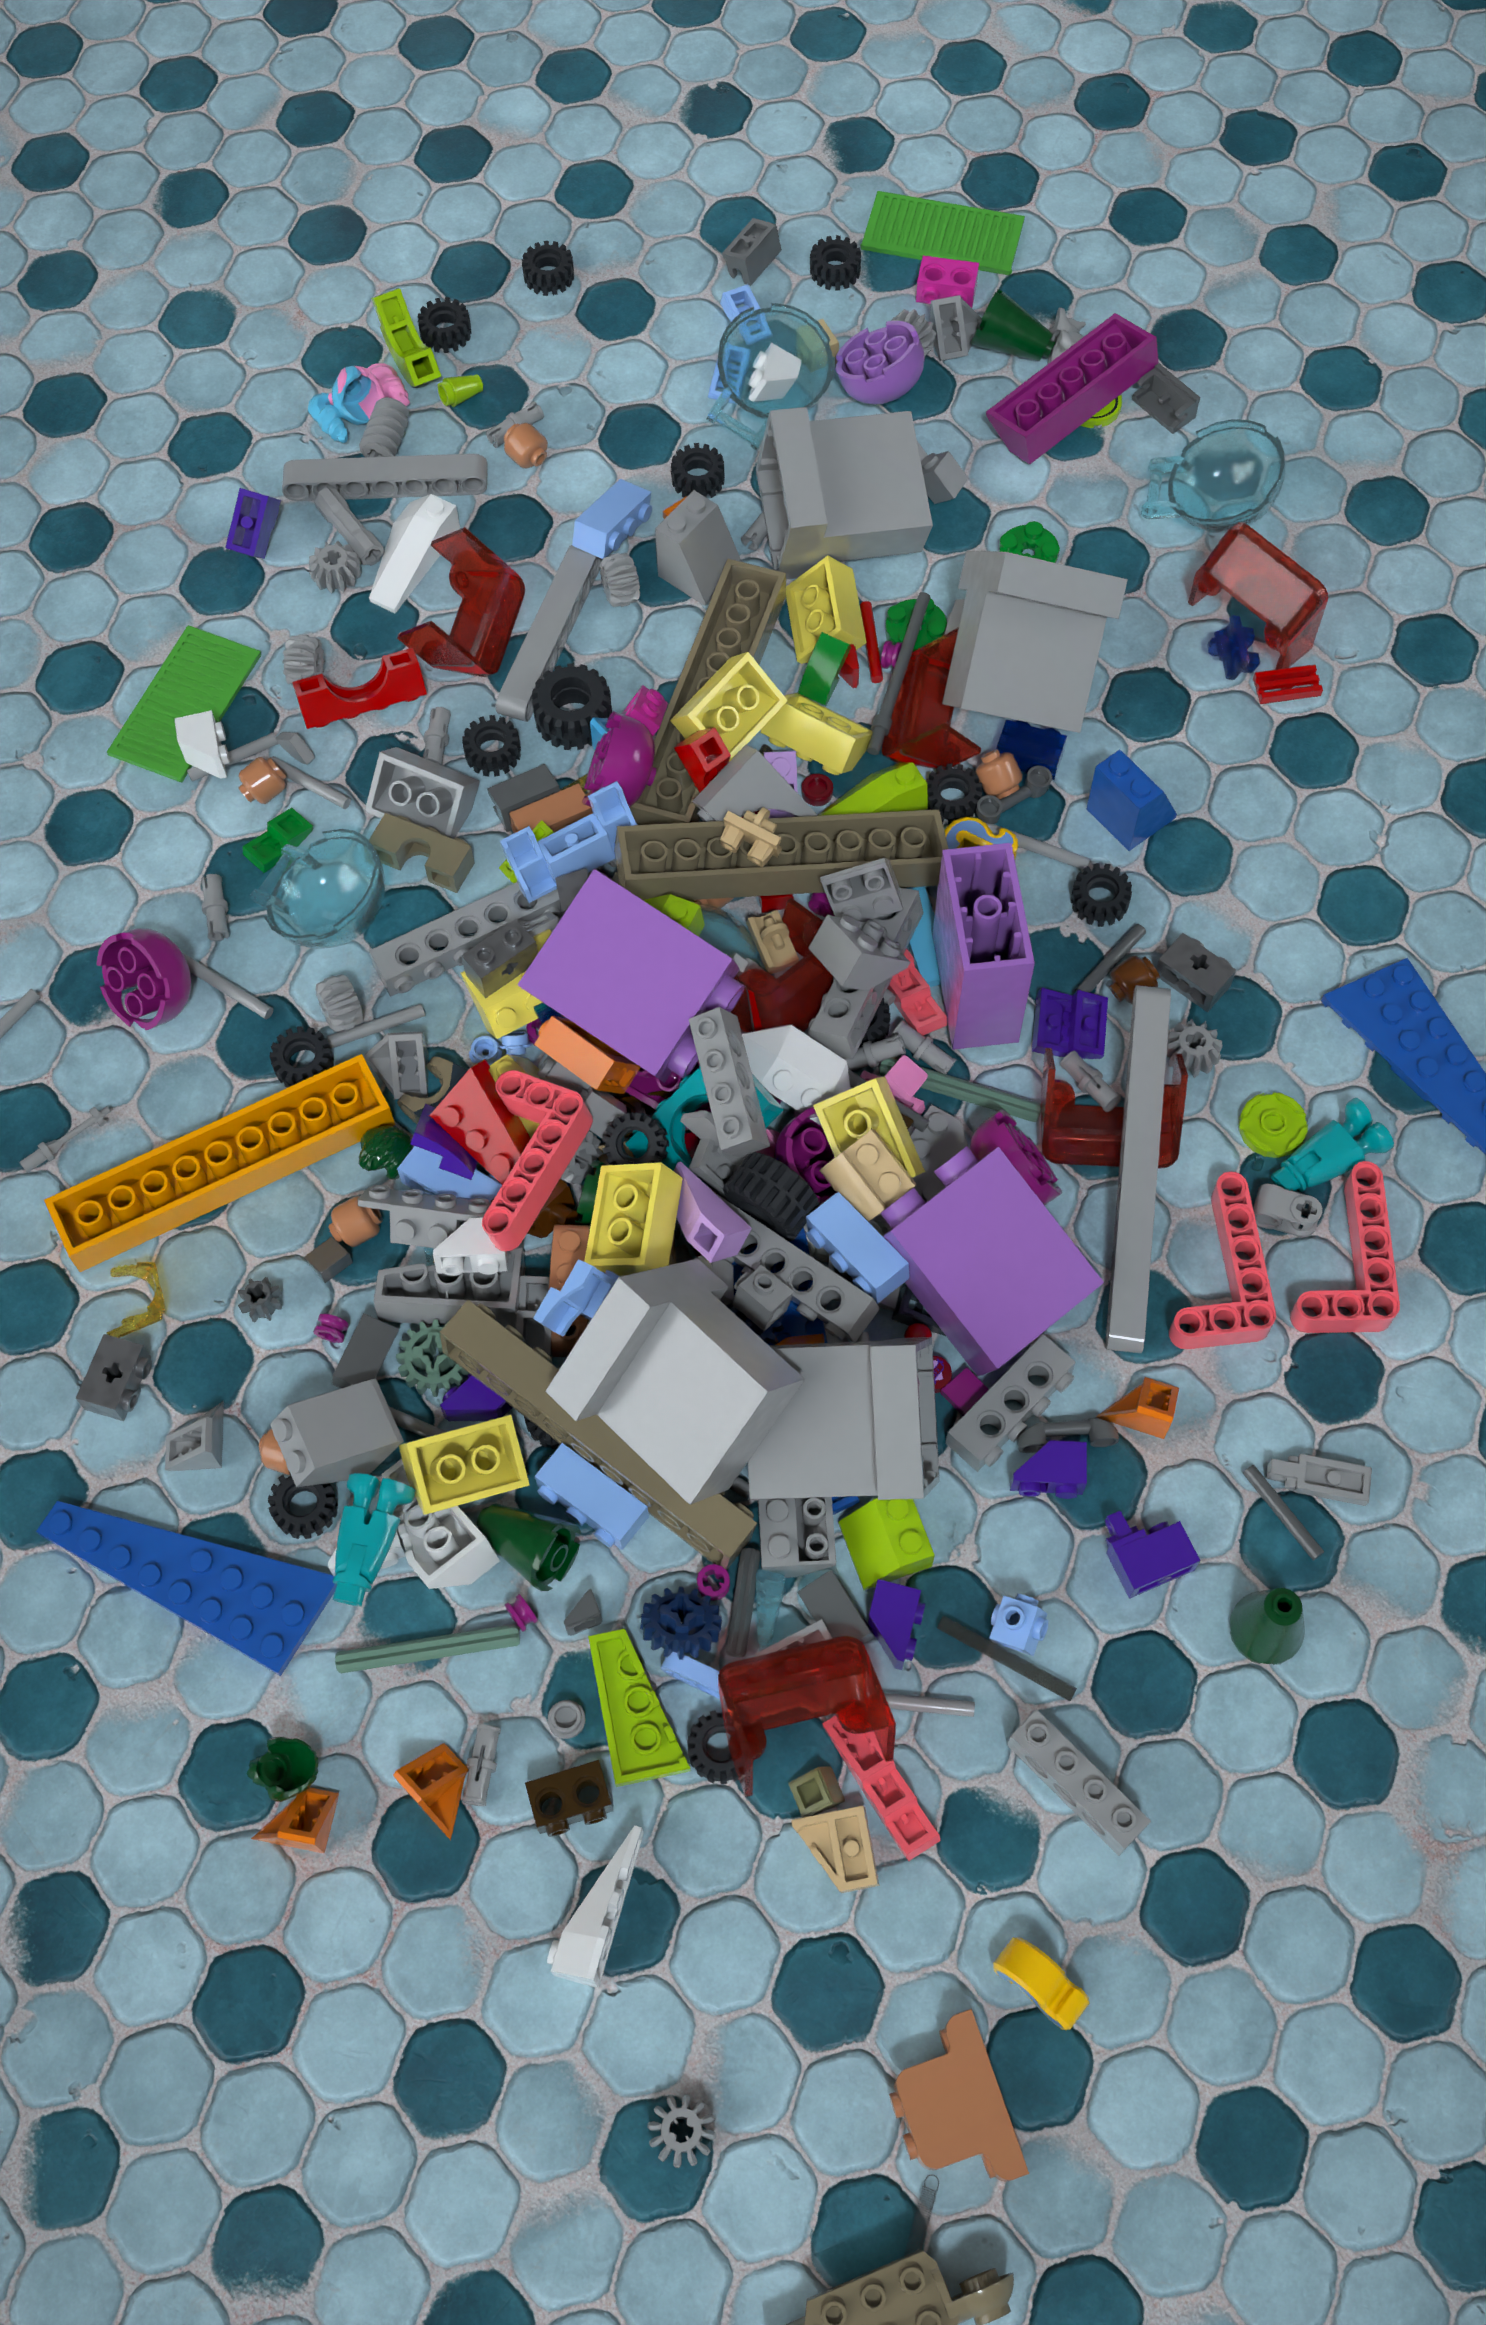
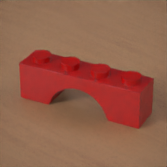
M413 648L382 656L381 666L377 674L367 683L357 687L335 685L323 674L292 682L307 729L324 727L330 722L343 718L352 719L361 713L371 710H383L389 705L402 701H414L419 696L427 694L419 662Z
M715 727L699 730L674 747L699 793L729 763L731 757Z

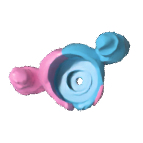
M385 363L373 364L368 368L348 366L339 373L331 393H320L313 396L309 401L308 413L318 422L322 431L327 433L334 441L346 443L348 431L341 420L342 418L356 425L366 424L379 399L393 398L402 402L405 406L409 405L410 401L401 379L397 376V372L392 366Z

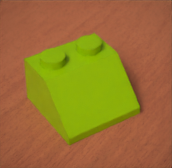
M876 1498L838 1521L863 1591L876 1587L878 1579L890 1582L928 1569L933 1565L935 1554L913 1499L878 1500Z

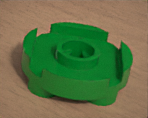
M1031 521L1026 525L1016 526L1000 538L999 552H1009L1056 563L1060 551L1058 541L1039 522ZM1025 549H1030L1034 551V555L1031 556L1029 553L1023 554L1022 552Z
M931 598L913 652L923 647L925 652L932 653L940 647V640L944 637L947 620L943 611L934 605V601ZM917 599L905 600L889 608L885 634L887 640L892 641L893 645H896L897 642H903Z

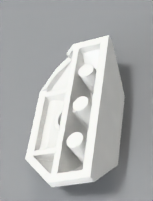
M789 1024L742 1033L752 1074L770 1094L798 1112L802 1113L813 1107V1105L850 1089L847 1061ZM818 1117L810 1118L817 1124L821 1125Z

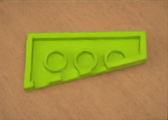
M620 1629L588 1636L616 1787L690 1772V1766L683 1755L626 1630Z

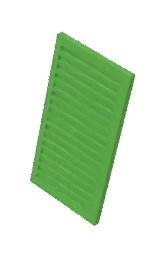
M877 191L860 247L861 250L922 260L924 255L979 263L980 271L1010 276L1025 216Z
M188 625L107 750L108 756L182 783L188 774L187 770L192 768V765L186 763L178 744L174 719L212 710L216 723L220 722L261 657V651Z

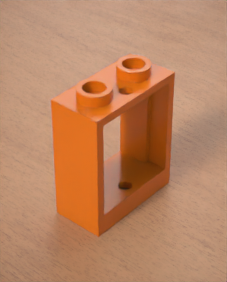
M551 1016L540 1027L539 1037L534 1044L598 1091L624 1094L641 1068L566 1018Z

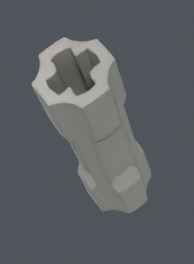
M327 487L318 492V496L314 500L316 508L327 522L334 525L353 549V552H356L361 564L372 566L379 562L384 553L383 546L371 531L366 530L350 511L347 502L335 488L329 489Z

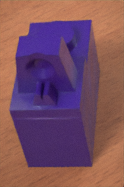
M239 488L225 548L265 559L272 529L274 530L275 522L277 521L281 500Z
M1121 1511L1108 1515L1107 1519H1105L1106 1527L1111 1535L1106 1538L1108 1545L1106 1554L1129 1599L1195 1571L1201 1561L1180 1521L1170 1526L1167 1521L1159 1523L1148 1530L1149 1535H1147L1144 1529L1138 1530L1137 1526L1130 1528Z

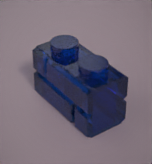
M1006 719L996 749H998L1000 754L1004 752L1013 754L1022 772L1028 773L1029 769L1034 766H1043L1049 769L1052 774V780H1055L1064 754L1067 735L1061 734L1054 728L1040 729L1031 726L1028 722Z

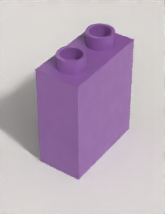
M1012 843L942 850L932 935L952 1050L1019 1043L1035 963Z
M596 869L592 871L517 984L664 1083L672 1071L684 1079L699 1061L689 1019L718 1007L731 1013L745 988L743 984L734 979L740 968L731 957Z
M966 1146L934 1171L945 1186L938 1193L925 1202L913 1187L880 1214L891 1227L883 1237L909 1263L910 1278L905 1281L906 1285L975 1374L981 1376L999 1369L1104 1282L999 1147L978 1160L968 1146Z

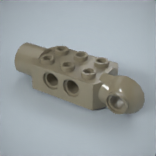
M920 2249L807 2298L805 2316L786 2325H958L974 2318L976 2325H984L1011 2312L1008 2301L1013 2292L1014 2274L1008 2273L998 2276L996 2268L989 2269L960 2282L959 2285L962 2293L951 2297L937 2262Z

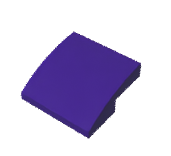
M1041 988L1036 996L1032 1052L1065 1057L1070 1052L1076 1051L1082 1059H1102L1105 1051L1108 997L1077 990L1073 995Z
M425 1104L410 1144L442 1156L439 1165L440 1169L472 1180L477 1161L429 1116L435 1107Z

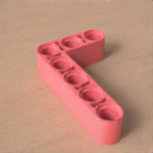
M515 1070L507 1071L500 1075L495 1084L496 1091L509 1112L540 1125L482 1219V1227L497 1249L505 1252L514 1250L522 1243L593 1123V1116L579 1093Z
M1363 1161L1356 1164L1344 1184L1357 1290L1307 1291L1301 1294L1290 1313L1292 1325L1300 1332H1381L1390 1326L1400 1310L1383 1174L1381 1169L1372 1162ZM1357 1179H1364L1370 1186L1360 1184ZM1361 1210L1371 1212L1374 1218L1364 1216ZM1365 1242H1372L1377 1246L1378 1250L1368 1248ZM1369 1274H1375L1382 1279V1282L1379 1283L1373 1281L1369 1277ZM1337 1307H1345L1351 1312L1352 1316L1341 1314ZM1373 1307H1381L1387 1315L1377 1314ZM1302 1308H1311L1316 1313V1316L1306 1315Z
M1229 1171L1223 1173L1218 1178L1211 1195V1203L1232 1302L1186 1307L1178 1311L1169 1329V1338L1180 1349L1258 1342L1267 1337L1276 1320L1274 1301L1248 1183L1237 1172ZM1223 1189L1232 1190L1236 1196L1226 1195ZM1236 1220L1243 1225V1228H1236L1229 1221ZM1236 1252L1246 1253L1250 1260L1240 1259ZM1243 1284L1253 1285L1257 1292L1251 1293L1246 1291ZM1257 1316L1263 1320L1265 1325H1256L1249 1317ZM1223 1320L1229 1325L1230 1329H1221L1214 1321ZM1179 1325H1191L1195 1332L1186 1333Z

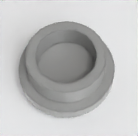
M559 1701L549 1711V1728L559 1738H573L580 1734L585 1726V1713L582 1707L574 1701Z

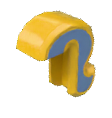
M963 817L954 820L944 829L949 849L1012 843L1014 859L1016 860L1018 839L1013 832L1006 828L999 829V834L994 835L988 825L982 820Z
M1013 1937L993 1962V1969L999 1977L1018 1986L1043 2014L1062 2030H1070L1090 2004L1088 1995L1082 1988H1079L1067 1978L1065 1972L1055 1961L1038 1947L1021 1937Z

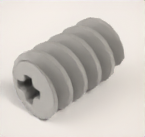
M388 397L381 398L376 402L359 444L360 451L364 457H389L396 455L397 447H399L401 438H403L405 433L404 429L407 428V417L410 413L402 402Z

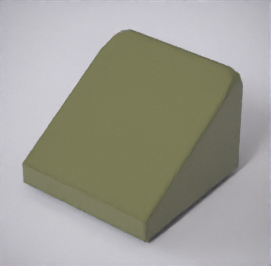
M830 1766L817 1767L788 1783L802 1818L816 1815L845 1802L844 1795Z

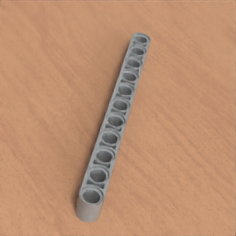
M1136 985L1134 990L1107 1314L1106 1350L1142 1353L1144 1348L1171 989Z

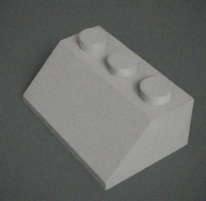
M398 747L379 752L364 812L381 819L385 812L396 817L403 816L416 825L424 828H434L440 834L454 839L472 811L480 781Z

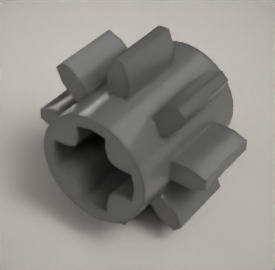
M265 1277L262 1281H253L250 1278L245 1290H238V1294L244 1300L238 1307L242 1313L249 1312L252 1322H256L258 1318H267L271 1321V1315L275 1310L282 1309L281 1303L275 1299L280 1297L282 1293L278 1286L271 1288L268 1277Z

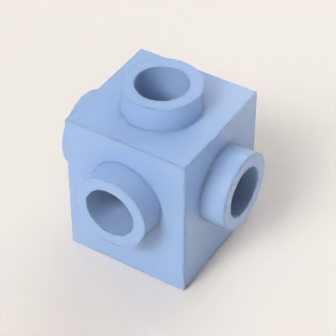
M1017 1594L1016 1599L1003 1596L1001 1604H997L992 1613L991 1624L993 1629L989 1639L1001 1646L1034 1656L1038 1641H1042L1045 1638L1048 1630V1620L1046 1619L1048 1613L1037 1606L1038 1600L1029 1596Z

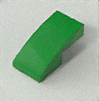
M821 632L804 672L798 694L823 706H827L839 682L838 674L849 654L851 646Z
M291 807L268 821L267 831L243 846V855L265 873L291 854L312 832L313 825Z

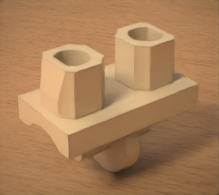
M763 807L758 814L747 810L744 818L730 811L727 812L723 819L725 829L720 839L723 848L736 853L743 840L753 846L748 852L747 858L760 867H764L772 855L778 858L782 851L780 846L781 837L773 834L777 824L768 820L770 810Z
M778 910L761 917L747 918L746 924L767 973L774 974L785 971L787 967L798 964L799 958L788 935L789 929L783 923Z

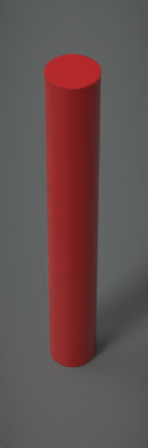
M864 601L860 604V610L867 642L866 650L872 683H880L883 681V673L872 603Z

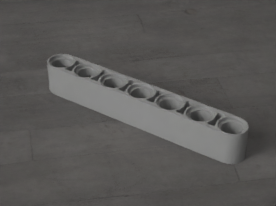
M479 454L290 460L284 464L282 493L287 499L292 501H314L318 496V492L326 487L329 489L335 488L344 500L424 497L429 494L435 496L479 495L487 489V460Z
M572 545L569 546L499 692L496 702V712L498 714L528 722L532 717V691L536 688L535 683L538 678L544 679L543 673L546 671L553 672L599 573L601 558Z

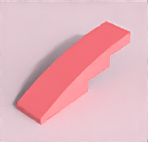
M906 948L904 956L910 961L908 968L892 977L887 989L896 995L894 1004L908 1025L924 1036L947 1026V1017L932 998L930 986L915 968L914 957Z
M855 1704L822 1723L843 1761L908 1862L940 1842L938 1832L918 1805L916 1796L896 1769L894 1760Z

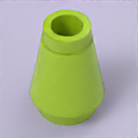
M478 374L444 378L443 382L438 383V394L445 406L451 405L455 407L482 392L483 383Z

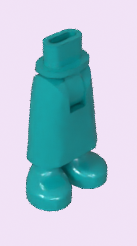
M1353 1098L1345 1106V1121L1342 1125L1335 1120L1330 1121L1303 1143L1287 1160L1282 1162L1281 1168L1271 1174V1179L1275 1185L1293 1192L1299 1190L1303 1192L1306 1190V1187L1310 1188L1320 1185L1352 1170L1356 1164L1365 1161L1364 1155L1368 1153H1387L1394 1147V1141L1390 1132L1382 1123L1376 1122L1372 1125L1370 1111L1364 1102L1358 1098ZM1363 1134L1357 1141L1353 1139V1137Z
M354 1473L349 1475L347 1481V1488L354 1494L353 1506H344L335 1556V1576L332 1582L337 1585L333 1596L334 1601L361 1607L365 1592L371 1591V1584H373L382 1567L400 1524V1518L392 1515L397 1505L411 1503L414 1500L416 1490L404 1483L388 1478H383L380 1485V1481L375 1476ZM379 1491L376 1510H373L371 1515L369 1508L372 1499L376 1497Z

